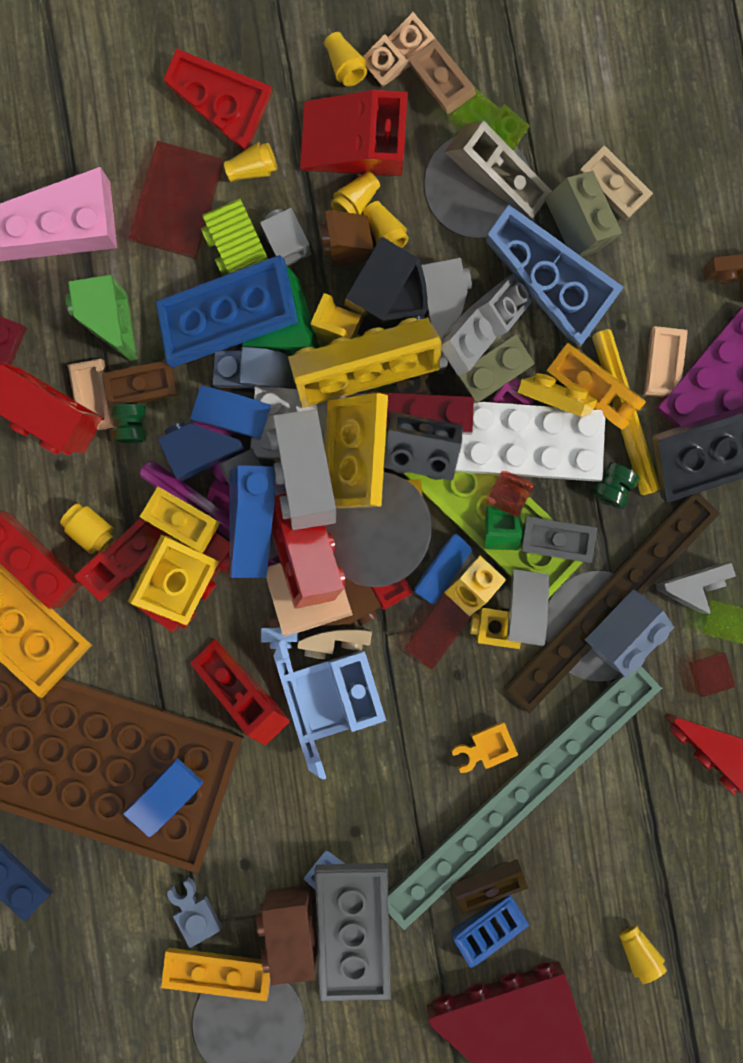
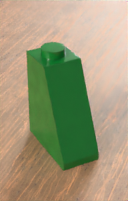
M287 265L298 323L243 342V347L273 350L288 356H293L298 350L306 347L320 348L317 337L310 325L312 320L300 280Z

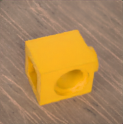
M479 556L463 570L444 593L471 616L489 601L506 579Z

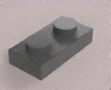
M527 516L524 522L520 552L592 563L597 528Z

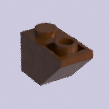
M335 210L325 211L326 224L320 225L324 255L325 257L332 256L333 267L368 261L373 252L368 216Z

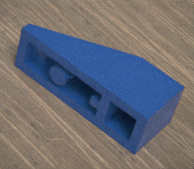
M236 466L230 470L229 479L230 578H267L274 511V467Z

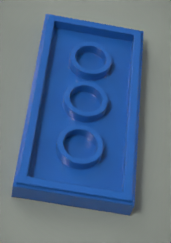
M281 255L155 301L166 363L172 368L298 323L286 262Z

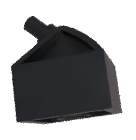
M381 237L348 293L343 309L361 315L363 319L362 325L370 330L374 328H383L384 330L393 328L409 318L425 319L424 315L428 310V296L424 272L419 258L386 238Z

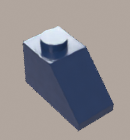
M184 422L174 424L164 431L166 435L158 438L176 478L181 481L246 451L244 445L238 439L192 423L185 425Z

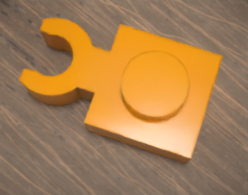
M503 721L471 734L475 744L471 746L458 744L451 749L453 756L459 753L468 754V761L458 766L460 773L471 771L475 767L476 762L482 760L485 769L518 756Z

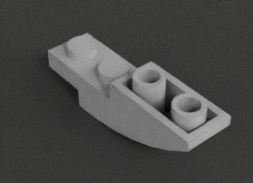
M514 273L473 304L443 334L445 339L441 342V350L458 376L470 371L497 337L507 333L532 301L529 298L527 288L523 283L519 282Z

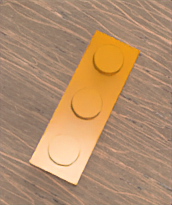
M168 948L165 952L161 988L267 1001L269 997L270 974L263 973L261 959Z

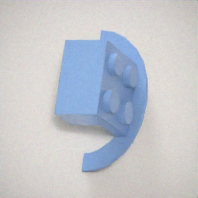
M282 640L274 653V659L306 764L310 772L321 779H326L314 740L348 729L354 732L386 721L365 651H357L293 672L285 641Z

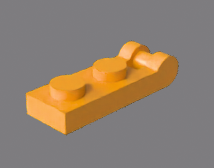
M571 343L565 345L547 369L551 375L566 387L573 385L587 390V396L597 399L594 409L602 410L604 417L622 430L631 422L629 417L636 409L640 410L646 403L642 397L626 387ZM618 395L625 401L618 410H615L610 406V403Z

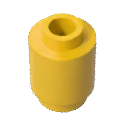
M80 503L73 505L60 521V524L65 528L64 532L89 554L95 551L103 552L114 539L111 535L114 528L89 506L83 507Z

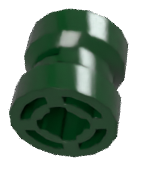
M140 404L112 405L111 418L115 421V427L111 430L112 442H146V430L143 428V420L146 418V406Z
M609 462L604 471L605 478L603 482L597 483L592 493L603 502L615 508L624 509L628 502L627 495L630 489L636 488L640 477L620 464Z

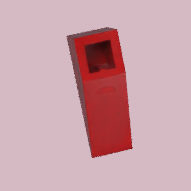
M667 714L664 718L672 725L668 729L670 733L682 744L688 741L697 750L693 756L706 769L710 770L713 767L721 775L718 781L732 795H735L737 792L743 795V738Z

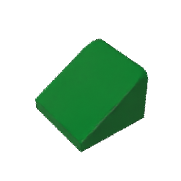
M486 506L484 548L488 550H518L522 539L521 507Z

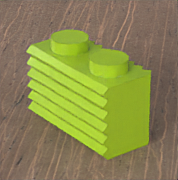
M240 198L202 215L206 226L202 227L201 230L209 248L216 245L221 255L215 261L222 276L268 259Z

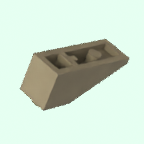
M484 120L464 124L444 151L470 177L529 219L534 218L546 201L545 197L552 192Z

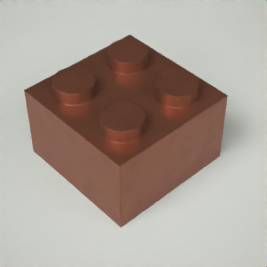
M310 885L268 890L265 902L260 904V913H257L258 935L265 936V950L261 951L263 973L270 974L271 986L315 980L318 964V945Z

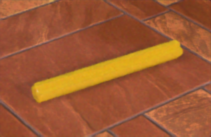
M605 329L596 332L592 339L601 367L629 388L612 331ZM618 395L612 401L615 410H618L625 401ZM635 410L629 417L631 422L624 430H620L633 472L640 477L637 484L639 491L642 495H648L659 491L660 486L639 417Z

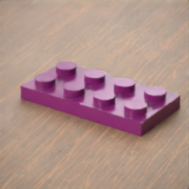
M743 306L684 374L681 381L672 389V392L655 409L674 426H684L743 407Z

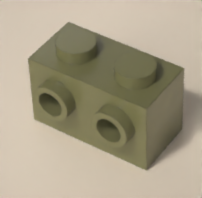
M594 171L567 177L545 197L566 246L581 257L599 252L622 234Z
M503 334L492 342L470 371L460 376L456 372L450 375L464 397H474V402L479 403L535 363L517 334L506 337Z

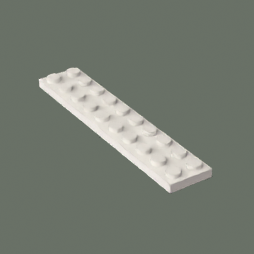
M255 386L254 400L271 405L261 439L251 438V449L253 448L258 459L280 460L279 451H271L268 430L275 429L273 415L317 409L325 447L327 402L302 408L297 389ZM355 393V394L348 395V396L341 397V398L353 397V396H359V395H366V394ZM474 402L473 433L471 435L462 434V446L455 472L599 482L603 476L605 417L602 410H592L591 414L579 417L556 407Z

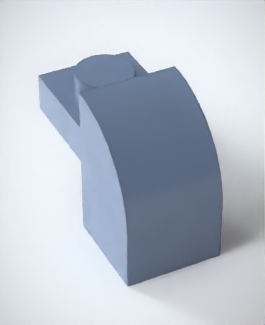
M242 347V351L215 352L213 386L217 388H251L255 390V386L293 389L294 377L288 359L289 356L273 350Z

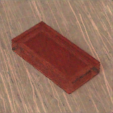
M444 594L404 649L433 670L472 615L469 616L450 597Z

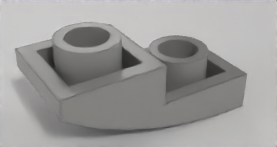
M513 570L511 578V606L508 613V641L544 646L548 618L549 574Z

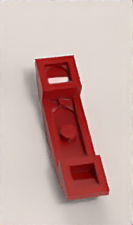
M140 518L104 553L99 552L74 578L101 602L148 562L161 535L173 536Z

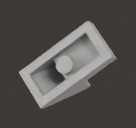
M720 563L655 585L657 591L696 612L710 614V608L703 587L705 591L725 587V580L736 577L732 563Z

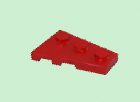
M177 48L163 79L165 85L243 151L250 147L273 93L272 87Z

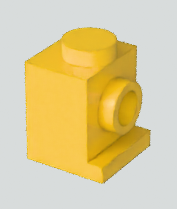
M480 608L479 614H472L470 634L476 635L475 642L520 649L521 642L508 641V611ZM493 620H497L501 626L499 632L495 634L491 633L488 629L489 623Z

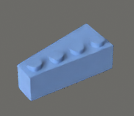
M510 205L507 206L487 235L486 243L512 274L516 275L519 282L525 285L528 293L577 349L584 343L624 288Z

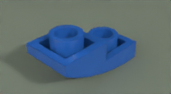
M200 386L190 420L222 431L228 430L260 440L271 405L223 390Z
M177 758L154 779L147 790L127 807L124 815L150 838L202 786L203 781Z

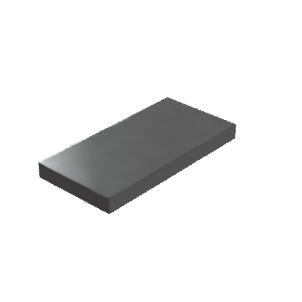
M387 863L315 865L320 1001L391 1000Z

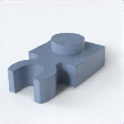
M188 877L183 882L187 889L186 895H179L175 887L172 886L168 889L167 896L172 904L179 906L181 909L175 912L173 917L189 948L220 932L223 926L207 896L199 900L196 899L195 882Z

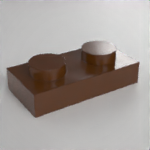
M166 360L101 373L107 404L110 409L112 405L140 404L179 396L174 370L166 363Z

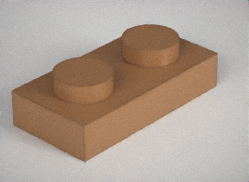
M437 39L409 59L411 69L447 115L476 95L472 83Z

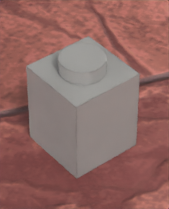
M292 208L285 211L283 209L274 210L265 217L264 221L260 222L263 234L274 257L281 255L285 259L287 266L311 255L310 245Z

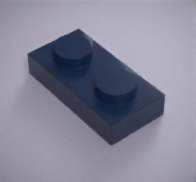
M0 845V900L25 922L48 898L52 891L5 846Z

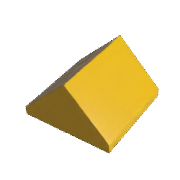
M161 535L128 602L188 625L219 561L194 550L172 537Z

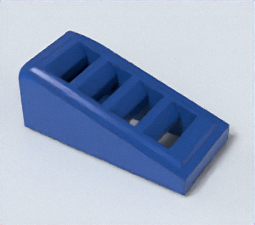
M510 895L498 900L451 930V934L469 967L472 968L522 932L529 924ZM506 908L515 921L511 926L508 925L501 913ZM494 917L503 929L498 934L490 922ZM482 926L485 927L491 937L486 941L478 930ZM471 934L478 944L474 949L466 939Z

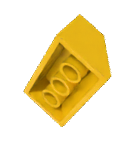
M409 318L393 328L385 330L383 328H374L357 338L349 339L343 337L335 339L328 346L318 349L314 347L300 349L295 355L289 356L288 359L302 408L327 402V400L338 399L437 371L440 365L442 343L428 318L421 320Z

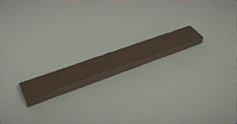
M699 493L685 497L503 689L530 714L592 649L585 639L633 589L643 595L716 519L720 512Z

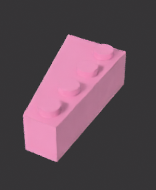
M101 167L0 203V261L117 248L111 184Z

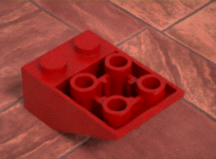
M368 90L305 101L300 170L354 174L370 172L373 175L402 176L408 92Z

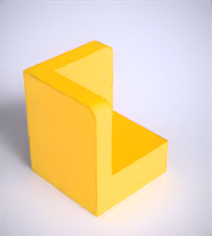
M324 293L310 325L318 340L330 344V342L338 338H356L363 319L357 313L337 307L332 296Z

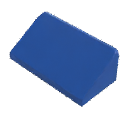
M457 534L450 535L413 588L414 592L429 603L435 604L471 554L472 548Z

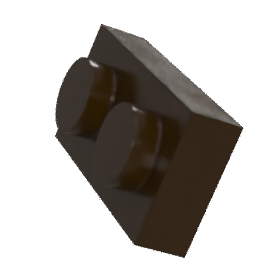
M518 859L511 862L498 863L488 871L478 875L465 876L460 882L451 885L463 914L528 889Z

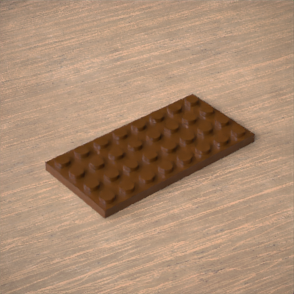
M0 662V810L199 874L244 736L63 677L43 698H40ZM178 758L203 781V784L149 838L124 815V812L134 800L151 786L154 779Z

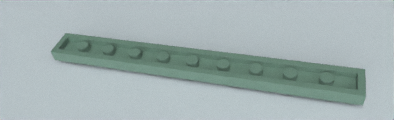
M642 666L633 671L627 678L620 675L388 892V912L403 930L411 925L452 884L459 880L662 689Z

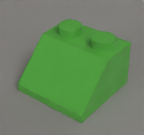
M106 275L69 281L70 294H66L65 297L69 314L71 316L74 315V318L128 360H137L128 296L114 277Z

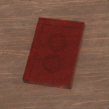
M157 141L128 236L130 241L196 259L203 237L201 228L206 226L202 215L211 210L224 166L223 159Z

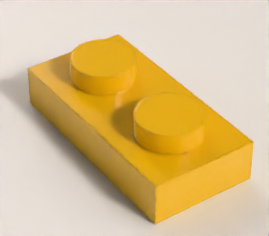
M541 373L521 380L518 393L576 416L583 417L591 414L595 408L597 399L587 396L588 391L581 387L568 385L566 388L555 384V378Z
M159 486L140 515L142 519L200 553L204 552L220 525V522Z

